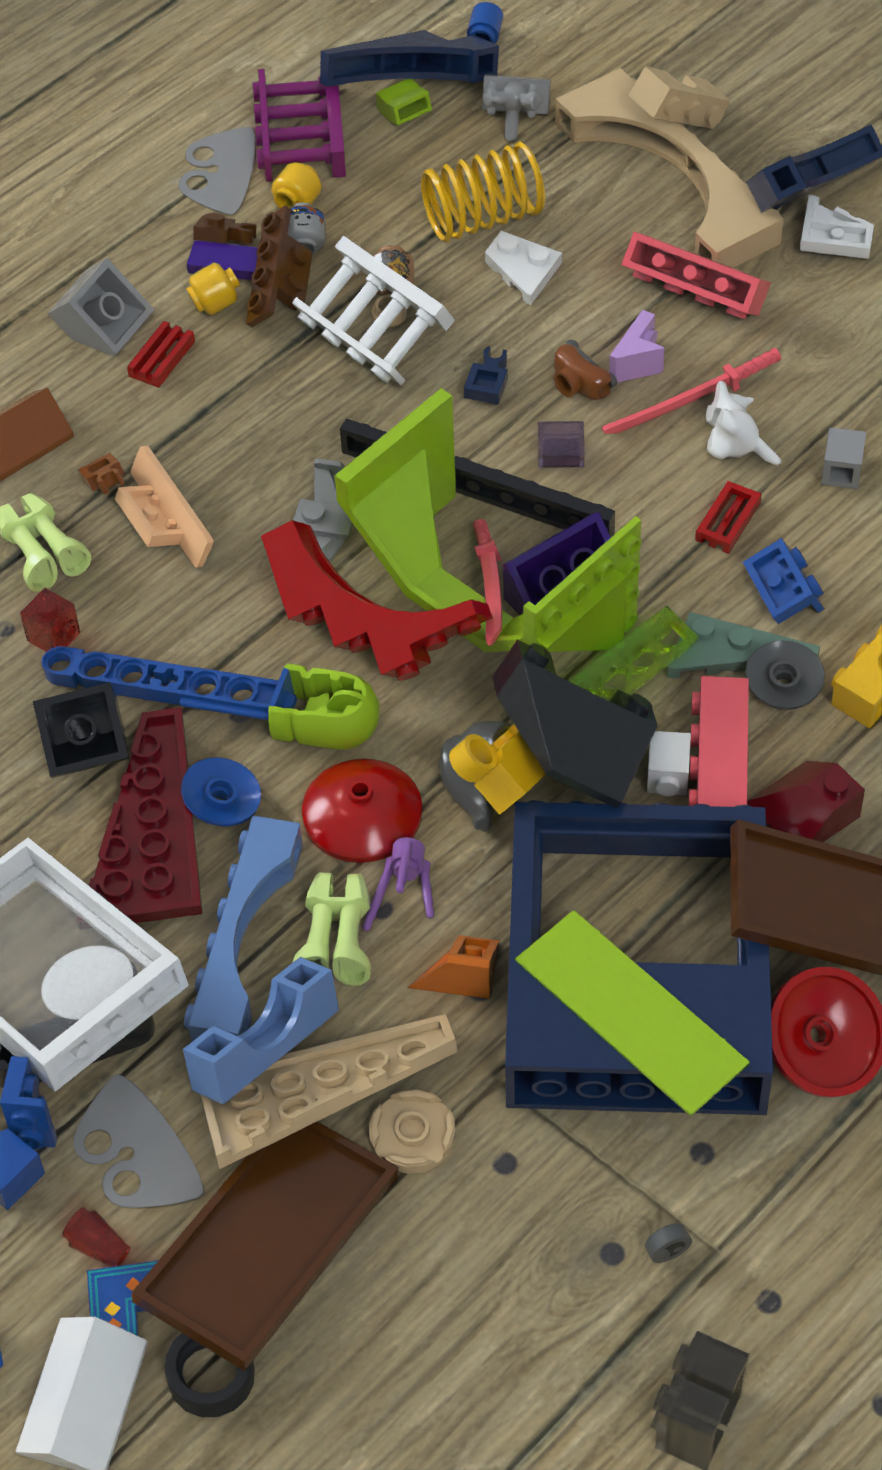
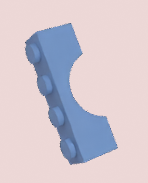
M299 957L272 979L267 1004L258 1020L247 1031L236 1036L212 1026L183 1049L192 1090L224 1105L337 1013L339 1007L332 970Z

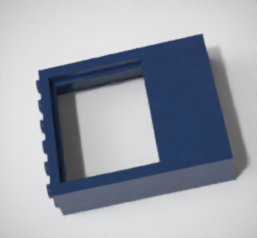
M539 800L515 802L505 1058L506 1108L686 1113L518 964L515 958L540 938L543 853L731 858L730 827L738 819L766 827L765 807H751L748 805L721 807L709 806L707 804L677 806L665 803L633 805L622 802L618 809L608 804H588L581 801L569 803H545ZM737 938L738 965L635 962L720 1037L725 1038L727 1043L750 1062L745 1069L695 1113L767 1115L773 1076L769 945Z

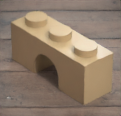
M646 66L628 95L653 118L714 129L722 120L725 110L731 102L706 79L686 75L683 81L680 82L665 70Z

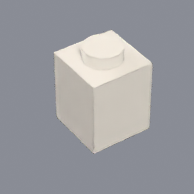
M655 731L650 741L647 793H655L662 796L687 795L691 733Z

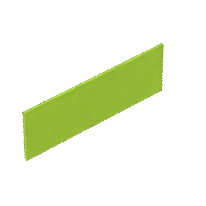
M575 910L571 911L515 958L518 964L690 1116L697 1112L750 1064L744 1056L726 1042L725 1038L720 1037Z

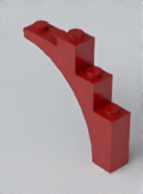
M291 520L261 535L288 620L301 622L306 626L326 621L334 647L350 650L351 653L362 652L372 647L381 675L395 677L398 681L408 680L419 675L420 668L431 664L428 651H434L448 644L447 639L457 634L465 636L477 632L481 629V623L493 618L487 603L472 599L444 609L422 612L397 611L380 606L358 593L336 572L322 552L311 525Z

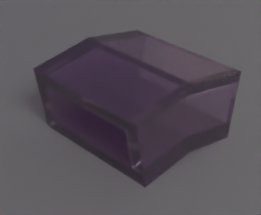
M584 421L538 422V468L584 467Z

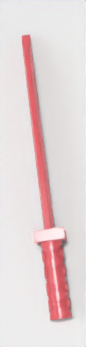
M773 348L734 369L730 364L723 366L724 374L652 407L604 425L602 431L605 434H616L662 416L715 392L719 381L725 382L735 392L740 389L739 382L742 379L780 361L781 355L776 348Z
M477 519L473 523V530L478 546L474 548L483 571L485 600L493 617L486 621L485 640L488 645H493L502 631V598L497 564L501 557L494 540L491 539L487 522L484 519Z

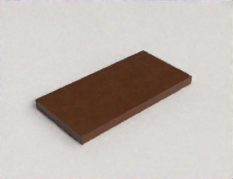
M738 819L730 827L731 936L882 975V859Z
M315 1122L246 1156L132 1291V1302L245 1371L398 1178V1167L319 1122Z

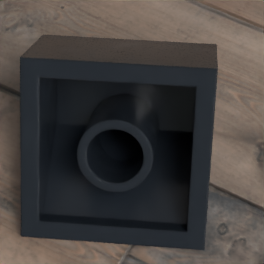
M111 682L33 701L51 778L129 759L125 729L116 692Z

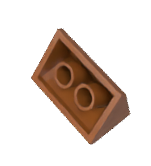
M48 387L31 392L0 411V481L74 437L70 425Z

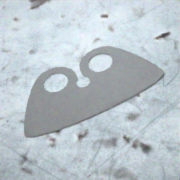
M251 127L220 132L202 138L188 146L185 153L186 159L190 164L198 167L216 165L219 169L214 173H210L207 170H192L185 173L179 180L180 191L188 198L215 211L228 215L236 213L246 195L254 163L255 135ZM199 147H209L214 151V155L209 160L199 161L193 157V152ZM193 176H203L207 179V185L200 190L188 188L186 182Z
M118 1074L113 1076L103 1086L86 1110L77 1127L73 1141V1147L77 1155L83 1161L90 1164L107 1163L116 1158L122 1148L130 1147L133 1149L134 1156L131 1160H121L106 1171L103 1178V1191L106 1197L115 1205L131 1208L172 1205L201 1197L203 1195L201 1177L187 1150L155 1105L133 1082ZM95 1130L107 1132L112 1139L109 1150L100 1155H93L84 1147L86 1136ZM123 1171L135 1172L140 1178L138 1190L129 1196L117 1194L112 1187L114 1177Z

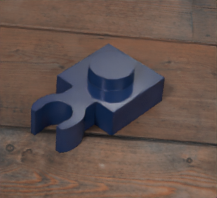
M491 347L485 348L483 364H472L464 386V398L499 405L508 380V369H505L507 365V351L503 349L502 355L499 358H491Z

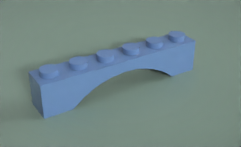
M252 816L248 831L242 830L238 844V853L241 855L238 864L231 865L228 875V888H230L227 898H221L218 906L217 921L220 922L217 933L211 932L206 948V956L209 959L206 968H200L197 974L195 991L198 995L195 1004H189L185 1013L184 1028L189 1029L191 1042L212 1026L236 1036L250 1028L252 1014L249 997L238 976L237 961L240 945L250 921L261 905L278 889L294 878L303 847L300 823Z

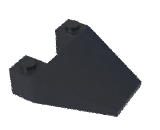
M517 639L492 676L497 698L547 776L618 809L658 726L652 704L639 694L633 693L631 696L619 689L610 701L557 676L552 656L544 647L535 643L528 645Z

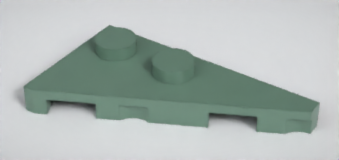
M690 612L669 663L667 677L680 678V672L705 669L706 675L719 674L726 670L733 672L746 671V665L750 656L759 647L773 641L785 640L800 643L811 649L818 657L820 646Z

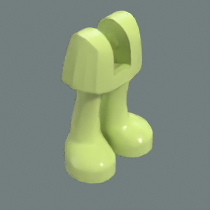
M34 493L22 496L20 499L26 515L20 518L9 503L0 506V534L6 541L17 544L24 553L26 562L23 569V578L29 589L34 592H43L51 588L57 580L58 570L54 558L36 540L41 535L52 549L55 559L65 575L71 577L80 575L90 566L92 560L91 553L82 542L66 536L53 523L55 511L46 500Z
M319 872L308 890L305 907L312 913L309 937L306 944L295 954L293 962L302 957L329 969L331 922L338 921V937L332 962L333 974L343 984L351 986L362 985L370 979L371 974L370 960L360 949L358 942L360 919L370 909V897L365 879L362 874H348L345 897H332L334 894L332 873Z

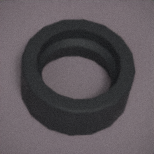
M181 1333L173 1340L165 1358V1375L173 1399L186 1412L199 1417H220L236 1410L247 1399L254 1385V1362L252 1361L245 1371L237 1367V1374L234 1380L226 1388L214 1393L196 1392L185 1383L183 1366L193 1353L206 1347Z

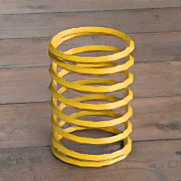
M521 141L516 142L514 149L506 145L502 152V158L496 151L490 150L487 155V164L480 155H474L472 170L465 160L460 159L456 168L457 175L450 165L444 164L441 169L442 181L437 172L432 168L424 170L422 174L421 192L426 213L434 232L445 243L449 242L451 237L455 239L461 238L464 230L472 235L477 233L479 226L486 230L492 229L495 221L505 225L510 217L515 220H521L525 212L531 216L541 214L545 205V189L539 165L530 148ZM520 148L524 150L533 168L537 191L536 207L527 194L525 175L519 159ZM508 152H509V154H510V156H511V158H512L513 169H514V175H515V179H516L517 186H518V189H519V191H520V194H519V192H518V190H517V187H516V185H515L514 179H513V177H512V173H511V169H510V165H509ZM493 157L503 180L505 198L496 178ZM478 163L483 171L487 183L490 203L486 197V194L481 183ZM463 168L466 172V175L471 186L472 195L474 199V206L471 202V199L466 188L463 175ZM448 174H449V176H450V178H451V180H452L453 186H454V190H455L456 197H457V202H458L459 211H458V209H457V207H456V204H455V202H454V199H453V196H452V193H451V190H450V186H449V182H448ZM433 183L441 199L445 218L436 199ZM512 194L521 207L520 213L515 214L512 211ZM496 197L506 212L504 218L497 216ZM481 202L490 215L488 223H484L481 219ZM465 205L475 220V225L472 228L466 224ZM433 210H434L435 215H436V217L438 218V220H439L441 226H442L443 229L446 231V233H447L446 236L443 234V232L441 231L440 227L438 226V223H437L436 218H435V216H434ZM451 211L459 224L458 232H453Z

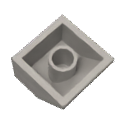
M106 258L86 269L49 311L48 315L72 340L115 356L155 309L114 264Z

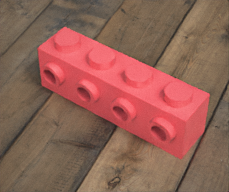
M633 232L621 264L633 269L632 276L650 283H652L653 278L665 282L663 288L681 295H683L684 290L696 294L694 300L714 307L716 302L728 306L726 309L727 313L742 319H746L747 314L759 316L771 285L769 281L638 232Z
M701 676L700 692L692 691L691 715H699L698 724L691 723L690 747L698 748V755L690 756L689 780H697V789H689L688 806L696 804L721 807L747 805L749 678Z

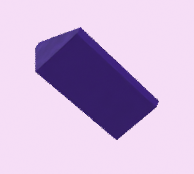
M594 512L503 564V598L518 615L523 614V606L528 601L536 605L611 538L600 513Z

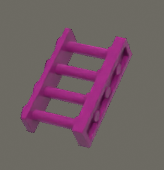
M258 69L259 82H252L254 102H260V104H254L255 124H261V126H255L257 147L263 146V149H257L258 169H265L266 181H273L272 165L294 162L325 161V164H332L333 178L346 177L339 85L327 87L320 83V77L316 81L266 84L265 69ZM319 94L320 97H326V99H320L318 103L268 106L267 100L270 97ZM313 116H321V119H328V121H322V125L269 129V120ZM320 138H323V142L330 141L329 144H323L324 147L271 151L270 142Z

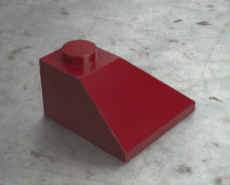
M805 761L749 799L747 805L751 807H765L766 826L769 828L825 842L860 817L865 789L838 763Z

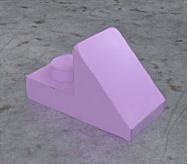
M642 310L611 353L609 373L616 377L617 383L659 374L663 371L665 349L655 344L658 332L655 330V314Z

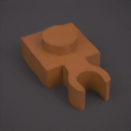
M111 453L78 469L83 481L92 491L98 489L103 494H108V488L113 485L120 484L123 486L125 484L122 478L125 472L120 462Z

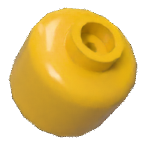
M294 162L288 164L273 181L271 191L274 202L279 208L285 205L291 208L297 203H309L312 205L320 195L322 185L316 171L311 166Z
M212 263L190 276V286L186 290L199 313L205 311L209 315H215L237 301L235 289L240 286V283L231 268L224 270L218 263Z

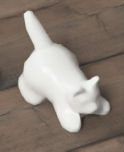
M719 381L712 405H708L706 411V421L714 427L708 440L707 451L710 455L720 460L728 457L741 458L753 451L766 462L774 465L781 464L780 457L759 437L757 425L746 411V408L754 399L729 393L726 383Z

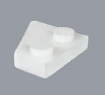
M809 195L800 251L869 259L874 224L864 219L853 217L849 212L839 207H836L834 211L819 205V197Z

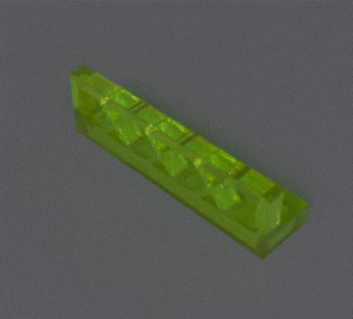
M666 605L569 680V682L602 698L604 696L610 697L607 699L610 701L619 688L605 687V684L619 673L626 674V685L619 690L631 695L695 645L699 637ZM672 628L684 639L678 645L660 644V641L670 634ZM646 652H654V663L650 667L633 665V662ZM660 653H666L660 658ZM633 675H638L636 678L632 680Z

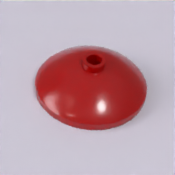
M375 759L347 760L329 767L310 784L302 803L303 825L311 841L329 856L356 863L378 861L392 856L393 844L396 840L405 837L414 838L422 820L421 795L411 777L395 765ZM359 793L365 794L364 796H356Z
M816 967L802 971L788 979L779 988L771 1002L772 1058L783 1076L798 1089L814 1096L826 1098L849 1095L866 1086L882 1066V1005L872 989L854 974L834 967ZM812 1028H815L818 1032L819 1038L817 1042L811 1038L810 1032Z

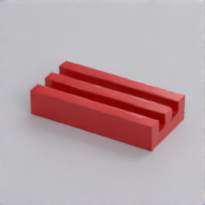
M163 321L127 366L128 376L159 388L195 343L194 332L187 330L183 333L182 327L175 325L174 328H170V323ZM178 341V343L174 346L170 353L166 355V352L170 349L174 342ZM157 364H160L159 367L155 370V372L153 374H150L151 371L155 368V366Z
M727 481L697 528L695 541L702 543L705 539L709 541L710 547L716 549L717 545L723 546L722 551L729 554L759 507L762 493ZM733 494L738 495L716 531H711L712 526ZM746 499H748V503L739 515L727 536H724L732 521L736 517L737 513L741 509L742 505L744 504Z

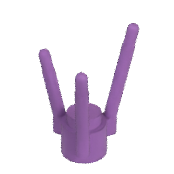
M405 837L394 842L392 857L386 858L384 872L370 904V909L366 914L362 926L364 931H368L371 928L393 873L397 877L396 891L398 893L404 891L406 881L414 880L418 875L420 876L427 918L434 917L429 877L431 863L424 859L425 846L421 841Z

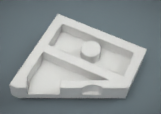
M500 231L485 251V263L494 272L501 274L502 280L509 287L515 285L523 293V301L531 305L561 265L562 253Z

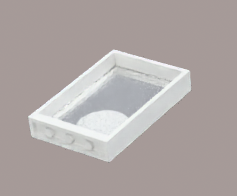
M26 838L0 858V1044L14 1056L28 1057L33 1073L38 1075L45 1084L56 1092L188 987L189 984L177 956L31 839Z

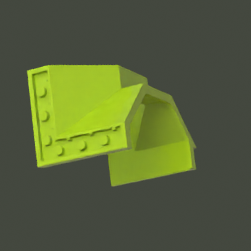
M440 388L335 475L336 497L341 508L403 594L426 611L444 609L470 599L486 603L483 596L445 571L442 567L434 517L439 510L456 497L453 397L450 393ZM636 516L632 518L536 605L528 601L523 606L522 615L513 618L502 610V631L493 645H488L485 640L486 621L481 623L480 630L463 637L485 653L510 651L517 639L528 645L532 643L538 644L549 652L623 650L624 632H628L638 618L637 599L641 567L639 560L640 546L642 544V520Z

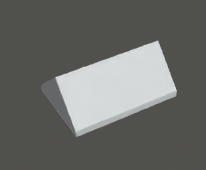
M97 1317L60 1318L15 1453L74 1470H108L148 1341Z

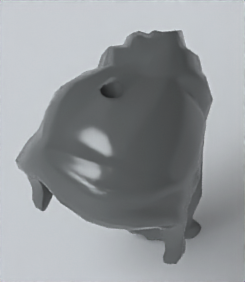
M483 721L475 723L465 730L462 735H455L447 739L441 749L438 768L443 785L454 800L472 816L474 828L483 832L489 830L492 825L493 807L474 786L475 783L464 780L455 772L449 760V753L451 749L470 734L483 737L491 745L512 726L508 722Z

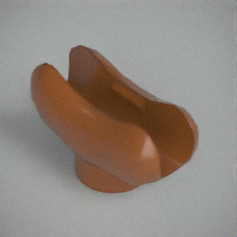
M563 344L557 349L554 357V369L556 372L554 374V382L557 389L564 396L572 397L579 393L589 399L598 400L609 395L610 386L608 383L611 381V374L608 371L586 360L578 352L577 348L571 344Z

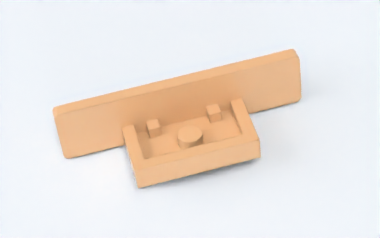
M140 446L131 468V475L139 486L119 487L115 500L147 547L180 545L195 568L203 567L211 551L213 538L149 446Z

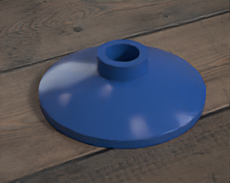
M214 757L196 762L186 771L181 784L182 799L189 811L200 820L215 826L228 827L246 822L256 813L261 801L260 785L253 773L242 764L227 758Z

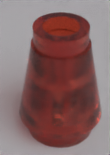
M85 1207L80 1208L72 1216L62 1233V1237L69 1241L68 1247L111 1267L120 1266L131 1250V1247L125 1243L96 1210L90 1212Z

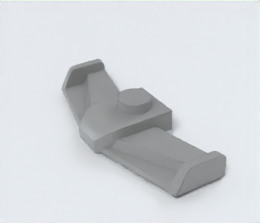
M317 458L314 460V501L300 499L293 520L311 525L322 552L331 562L342 544L348 541L353 523L337 502L335 475L345 466L339 461Z

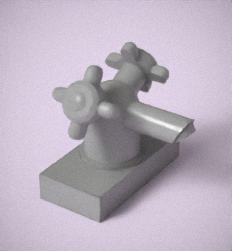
M486 74L484 76L482 110H487L489 115H494L495 110L506 111L505 138L508 141H514L518 137L519 112L528 113L529 118H534L535 113H549L551 79Z

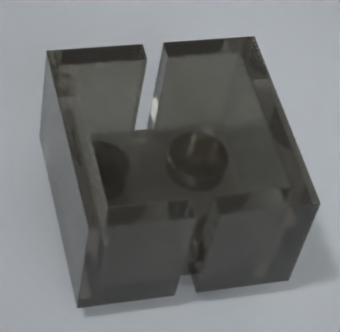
M696 1331L690 1346L685 1343L681 1344L673 1362L672 1370H675L671 1384L669 1386L664 1383L661 1386L653 1405V1410L656 1413L651 1428L657 1430L655 1448L702 1470H708L724 1435V1431L717 1427L719 1423L728 1426L744 1391L749 1353L699 1331Z

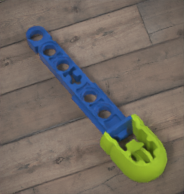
M65 646L51 648L43 655L41 661L46 678L52 684L77 688L79 684L83 688L111 682L116 695L268 720L269 731L274 740L292 742L296 739L299 744L334 750H347L355 748L368 740L375 731L379 719L380 702L371 685L361 677L341 671L314 667L308 671L305 666L287 663L282 670L279 680L96 651L85 653L84 649ZM58 661L70 662V665L64 670H51L52 665ZM102 666L106 668L105 672L100 676L90 677L86 675L93 667ZM139 672L142 674V677L136 682L127 683L123 681V678L129 673ZM204 684L216 686L214 691L206 695H200L195 692L198 687ZM240 690H249L253 693L251 697L243 701H237L232 698ZM297 699L308 701L305 711L294 709Z

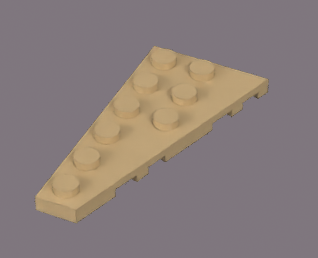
M446 1014L287 1053L224 1105L200 1094L219 1169L457 1053L456 1039Z

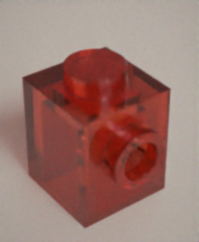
M44 588L20 612L27 641L45 652L58 646L67 647L81 633L75 605L47 588Z

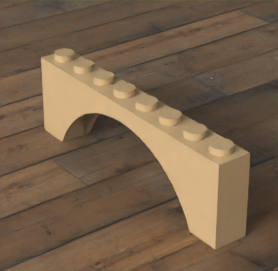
M621 68L555 99V124L574 143L604 141L638 147L666 159L690 178L699 190L707 210L701 226L696 231L695 254L735 268L781 244L783 218L780 213L772 208L762 213L748 185L681 123L653 118L628 95L636 80L631 78Z

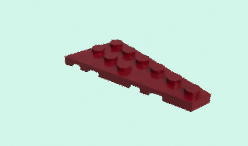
M182 708L142 712L130 750L131 758L126 773H123L120 782L121 791L117 803L113 805L98 853L99 862L94 878L90 879L89 887L134 923L203 914L193 814L186 807L181 795L182 780L188 770ZM80 917L78 918L79 931L93 929Z

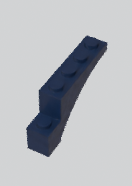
M421 30L321 50L320 83L330 87L354 82L387 79H443L469 81L471 83L484 81L486 74L497 75L499 45L475 35L447 40L428 31Z
M872 124L812 151L793 157L788 156L760 170L746 183L762 213L771 208L777 210L881 159L882 144Z

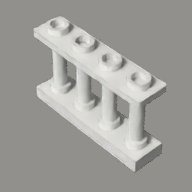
M343 236L335 246L344 257L341 261L343 265L310 307L297 297L292 304L300 311L297 318L312 330L316 326L323 329L324 331L321 335L338 348L341 343L348 347L346 353L360 365H363L366 361L373 366L371 371L385 383L392 379L402 386L406 380L395 369L402 358L428 326L432 327L436 323L447 331L455 319L441 303ZM362 271L367 275L365 278L367 283L334 324L321 314L353 274L358 275ZM386 288L392 292L390 295L392 300L359 342L345 332L378 291L382 292ZM409 306H412L417 310L415 313L417 318L387 356L381 359L370 351L403 308L407 310Z

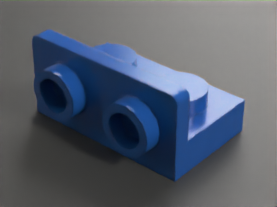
M782 538L743 561L745 568L777 624L782 623L809 605H812L818 613L825 609L818 598L824 594L819 583L812 574L807 577L803 571L808 566L805 558L797 547L790 550Z
M11 1056L0 1100L8 1128L34 1150L41 1149L42 1147H55L57 1135L45 1097L39 1094V1077L33 1074L28 1057Z

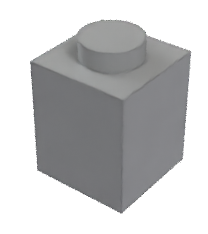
M829 427L821 485L858 489L866 432Z

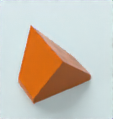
M458 935L452 948L407 988L490 999L500 940Z

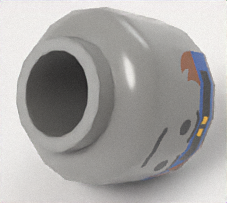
M297 203L290 208L291 216L287 234L312 251V255H314L324 246L326 240V220L323 212L318 208L313 207L309 203Z

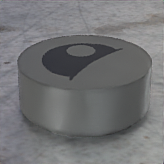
M674 1223L664 1226L650 1235L645 1243V1248L654 1263H663L684 1253L691 1246L692 1238L683 1224Z

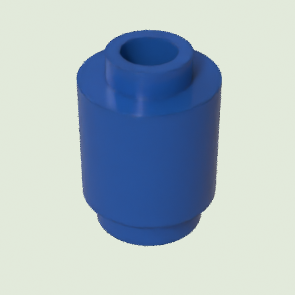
M481 2L475 5L471 13L467 36L475 35L496 44L503 22L502 10L490 2Z

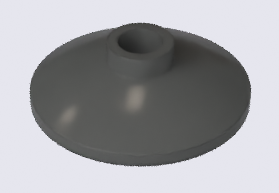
M781 640L759 647L750 656L746 665L745 677L749 678V690L760 702L772 708L792 710L806 706L819 695L824 684V668L818 656L808 647L797 642ZM785 679L790 683L783 684L778 682V680Z

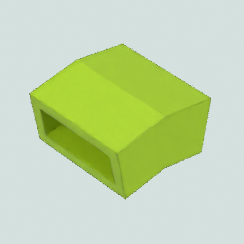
M405 79L376 92L377 109L388 121L397 126L432 110L429 92L420 87L413 79Z

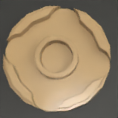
M418 1089L402 1090L390 1095V1099L386 1100L383 1104L380 1103L374 1109L369 1122L370 1145L375 1155L398 1167V1172L405 1174L425 1173L439 1166L451 1154L456 1140L455 1122L451 1110H448L447 1106L435 1094Z

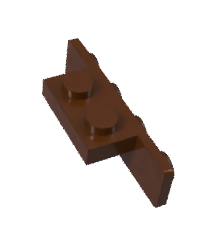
M286 205L266 215L261 224L262 233L260 244L256 251L257 261L255 272L252 276V290L247 303L246 324L251 328L274 314L276 299L294 311L297 308L292 302L296 297L305 303L313 252L287 234L291 209Z

